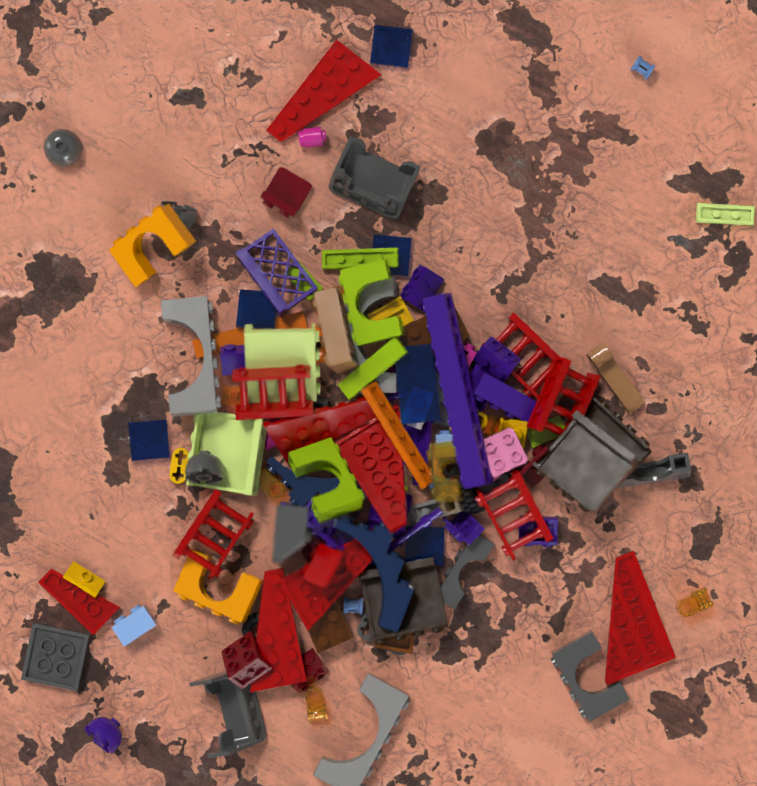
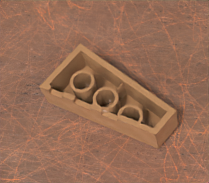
M334 287L315 292L313 306L315 310H318L319 317L316 320L319 329H322L323 335L320 336V340L327 353L324 354L326 365H329L338 374L357 369L360 365L359 361L356 362L354 360L355 346L352 340L348 338L351 335V330L347 320L344 321V317H347L341 291Z

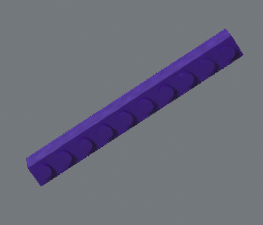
M443 293L423 298V310L428 320L427 329L431 334L432 350L435 352V366L440 375L439 384L444 394L443 402L448 412V425L452 430V443L457 453L456 462L460 467L461 483L464 485V489L493 483L452 293Z

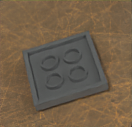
M33 623L21 680L78 691L90 634Z

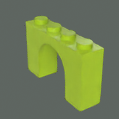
M382 259L340 270L341 275H338V279L345 291L343 300L349 308L347 317L349 323L353 325V342H357V346H363L404 336L405 332L401 316L372 321L363 315L359 306L360 295L367 286L392 279L388 260Z
M331 437L289 452L288 463L296 478L313 471L325 470L333 473L340 482L333 491L312 498L311 509L319 524L362 508L363 492L357 488L354 475L348 471L347 461L345 458L342 459L340 448L337 443L334 444Z

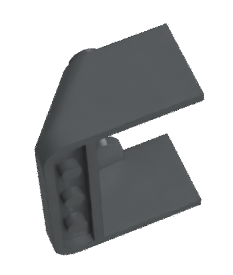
M280 501V505H277L272 563H282L305 547L307 542H310L312 529L307 528L308 507L281 505L283 501Z
M226 671L189 683L190 687L204 685L206 692L210 695L218 694L226 730L221 732L218 737L220 749L207 754L208 758L231 755L265 740L266 729L257 693H250L251 684L243 689L239 688L227 678Z

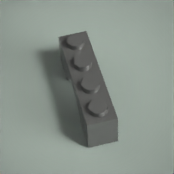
M688 453L674 454L659 461L641 463L618 488L690 478L691 466Z
M479 535L470 545L465 541L463 542L466 544L464 549L458 550L454 557L456 562L452 567L448 566L444 573L446 578L443 583L440 582L443 602L454 610L464 595V591L459 584L461 569L470 561H485L495 545L482 535Z

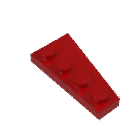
M51 568L38 583L92 635L120 608L99 595L93 597L63 578L64 575Z

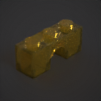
M452 441L429 444L430 450H427L428 462L431 461L432 469H429L430 480H434V488H432L433 500L436 499V502L439 504L462 501L460 482L457 479L446 480L443 476V470L447 465L457 463L455 446Z

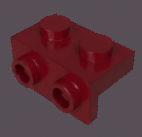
M313 648L302 655L307 681L291 684L292 688L298 693L307 690L316 680H321L329 672Z

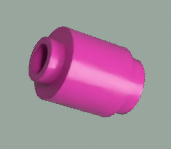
M321 127L306 128L303 131H298L300 147L323 146V142H327L326 131L322 130Z

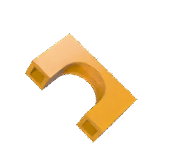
M161 204L151 211L153 213L151 216L146 215L138 221L140 225L129 228L125 232L127 235L124 238L121 236L112 242L114 246L109 249V252L134 287L145 283L157 273L142 250V239L146 232L158 235L174 256L184 252L196 242L170 204L163 207Z
M191 549L211 562L212 556L197 549ZM187 557L173 589V592L178 594L177 597L188 601V599L195 601L194 605L205 609L206 606L212 609L211 613L222 617L223 614L229 617L228 621L239 625V622L246 623L263 580L247 572H242L233 594L224 601H216L207 594L204 588V577L208 569Z

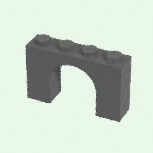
M591 630L552 651L553 657L550 658L554 667L560 668L562 674L559 676L564 685L569 684L571 688L569 694L573 701L578 700L581 706L578 710L583 719L587 717L589 722L629 700L620 681L614 682L595 692L586 691L577 684L575 671L578 664L584 658L602 649Z

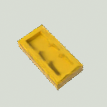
M75 561L72 562L63 578L93 597L97 596L106 582Z

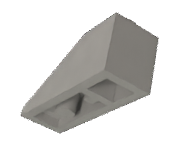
M457 492L410 506L408 516L411 526L418 523L425 514H430L438 507L444 513L437 518L464 511V507L461 508L460 506L462 503L458 501L459 496H457Z

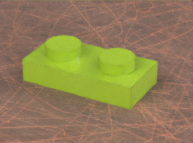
M300 263V265L303 267V269L306 271V273L309 275V277L312 279V281H313V282L315 283V285L318 287V290L315 291V292L322 291L324 288L316 281V279H315V278L308 272V270ZM290 267L287 276L298 277L299 269L297 267ZM291 280L292 283H293L295 286H297V281H296V280ZM300 281V291L306 292L312 288L308 282ZM314 293L307 297L309 302L315 297Z
M560 415L547 420L562 429L565 428ZM543 428L542 432L527 429L526 434L532 448L559 436Z

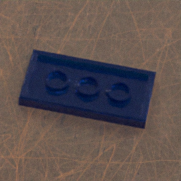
M431 344L404 346L408 353L395 363L402 425L440 421Z

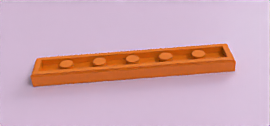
M303 311L251 324L253 325V330L308 329ZM245 326L211 335L212 339L216 341V350L213 351V355L220 353L221 347L228 344H234L235 346L244 345ZM199 338L192 340L196 358H203L204 350Z
M376 381L372 382L361 391L418 485L423 489L432 483L435 477Z

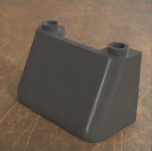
M350 136L333 171L329 189L332 193L388 218L397 219L421 167L411 161L403 162L401 166H397L366 152V145L363 140Z

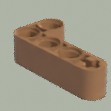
M604 343L599 344L586 354L629 414H632L645 404L644 399L617 364L613 354Z

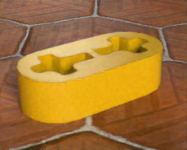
M177 448L172 454L169 476L171 481L176 484L185 481V468L189 454L186 448ZM183 451L186 459H182V464L180 465L178 464L179 458L176 457V454ZM178 467H181L180 472L181 474H184V476L180 478L178 481L176 480V477L173 476V473H176Z

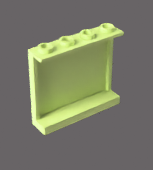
M312 323V329L253 330V325H245L246 368L291 367L298 364L310 365V378H305L307 400L317 402V394H320V383L316 382V377H320V366H316V360H320V352L315 342H319V330H315V323ZM297 378L286 379L288 401L299 400ZM278 379L266 380L268 402H279ZM247 381L249 403H260L258 381Z
M223 412L194 415L193 422L195 428L191 434L192 448L188 454V461L193 455L199 454L200 451H210L211 454L221 460L224 476L222 482L206 485V481H200V484H195L186 480V485L257 496L267 432L263 422H267L268 419L236 420L235 414Z

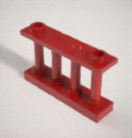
M513 312L508 317L510 320L509 326L496 340L502 344L514 330L517 331L519 329L524 335L522 336L523 339L511 350L513 353L518 355L528 343L531 344L532 342L538 347L536 349L537 352L516 373L514 371L511 372V375L525 388L523 392L529 398L534 396L537 399L539 395L535 391L545 382L555 356L559 355ZM547 356L551 360L550 366L529 386L522 377L542 357Z
M555 356L526 427L540 432L545 428L560 436L574 420L572 415L576 410L583 416L585 415L594 391L599 385L601 376L593 373H587L584 376L570 368L571 360ZM566 375L583 383L579 394L562 386ZM558 393L576 401L572 411L555 404ZM551 410L568 418L564 429L547 421Z
M298 364L291 367L256 369L242 367L233 370L232 382H239L241 403L236 404V420L313 416V400H307L305 378H310V365ZM297 378L298 401L287 400L286 379ZM278 379L280 401L268 402L266 380ZM247 381H258L260 403H249Z
M517 469L510 471L512 476L509 479L510 481L483 495L479 488L475 490L478 494L475 497L480 507L484 506L503 543V546H501L502 551L506 557L510 556L512 560L516 559L513 551L537 538H544L546 542L554 539ZM512 488H518L520 492L518 498L491 511L487 501ZM520 505H527L529 511L526 512V515L502 528L499 527L495 518ZM529 521H535L537 528H535L534 532L508 544L504 536L505 534Z
M217 489L214 490L172 555L178 560L181 555L184 557L188 556L211 571L208 577L209 580H212L214 576L218 578L223 570L221 567L223 561L244 529L249 530L254 522L252 519L254 513L251 512L246 518L221 502L220 496L222 493ZM212 508H218L243 524L237 534L211 518L212 515L209 513ZM202 523L210 525L230 538L232 542L228 548L224 549L201 534L199 528ZM191 540H198L222 557L217 565L191 550V547L188 546Z

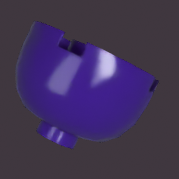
M97 717L84 728L88 736L92 734L93 741L107 753L113 754L121 744L122 732L119 729L121 725L114 718Z

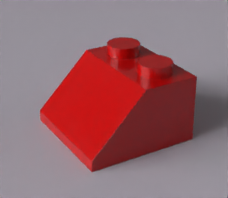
M319 543L318 546H313L309 554L312 558L309 564L305 562L300 573L303 574L301 578L326 589L343 553Z

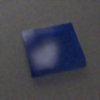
M374 25L370 64L408 68L412 29Z
M374 234L372 248H398L399 267L390 268L391 275L408 276L412 238Z
M240 289L236 328L245 329V325H253V329L257 330L275 329L277 311L262 291Z
M167 419L128 423L132 461L170 458Z
M406 526V531L412 526ZM424 527L406 541L405 563L433 557L436 560L437 566H443L445 527Z

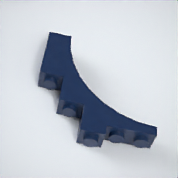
M272 456L266 461L269 464L267 468L274 475L278 473L283 478L281 482L288 489L290 487L293 488L288 495L291 497L289 501L294 506L304 507L318 492L321 495L331 492L340 484L338 478H315L306 475L296 478L291 469L283 466ZM356 480L357 488L362 490L361 486ZM362 490L363 495H364V500H365V499L367 498V496H366V494L364 493V491Z
M344 516L335 518L333 522L334 527L358 540L370 553L376 564L382 586V605L377 623L381 627L398 632L414 588L410 586L411 582L400 578L397 581L404 560L400 557V553L392 550L387 553L394 532L391 534L383 522H380L379 525L374 523L372 530H370V526L359 522V525L351 523L352 519Z

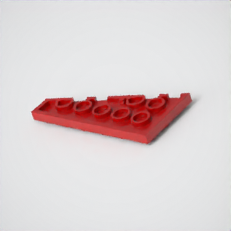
M336 39L266 131L282 143L382 76V74Z
M361 397L357 398L355 402L347 404L341 402L335 407L329 408L326 406L314 409L313 416H299L288 419L287 417L279 418L280 421L272 423L267 421L263 422V425L289 465V452L330 437L334 441L377 416L366 398Z
M355 538L343 544L345 546L344 550L336 549L343 553L326 589L301 578L303 575L300 573L302 568L279 580L307 631L373 560L366 548Z
M284 567L264 571L256 645L259 655L271 663L272 669L251 683L250 693L307 681L292 604L279 581L286 577Z

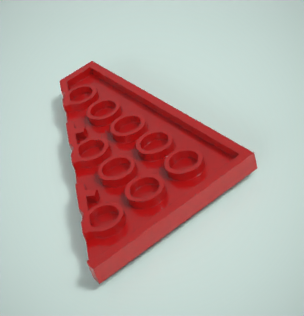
M396 404L392 408L401 421L400 409ZM376 417L334 444H338L341 457L347 461L348 468L392 534L408 524L404 460Z
M633 550L615 557L605 669L606 685L676 658Z

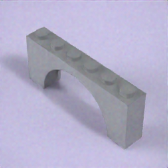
M396 277L370 284L362 291L359 298V306L364 316L381 300L397 297ZM345 305L346 313H349L348 305ZM347 321L351 330L349 339L352 340L356 350L353 357L361 365L368 357L362 346H357V342H353V325ZM385 371L374 380L378 383L383 393L400 392L399 373Z
M207 296L161 300L164 323L179 324L191 330L201 341L204 350L203 367L195 382L185 390L169 395L170 415L178 417L218 413V407H221L220 395L217 396L216 388H219V378L215 377L214 369H218L217 358H213V351L216 350V341L211 336V332H215L214 320H210V313H213L212 301L209 302Z
M368 672L359 691L371 700L378 714L379 729L375 741L367 751L353 759L333 760L322 756L313 776L331 786H364L362 781L365 776H370L374 768L371 766L374 759L378 761L383 752L380 748L383 743H388L392 735L390 733L392 726L396 727L401 719L398 716L402 709L406 710L410 702L408 693Z

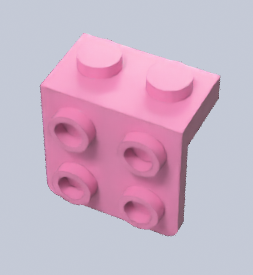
M512 428L505 429L484 439L493 482L500 479L501 474L527 462V456Z

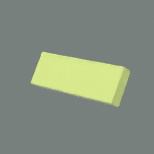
M697 203L696 223L753 226L755 206Z

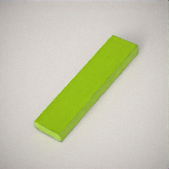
M398 248L322 250V269H346L382 259L388 260L389 268L399 267Z
M394 337L337 385L348 400H351L408 353L400 340Z

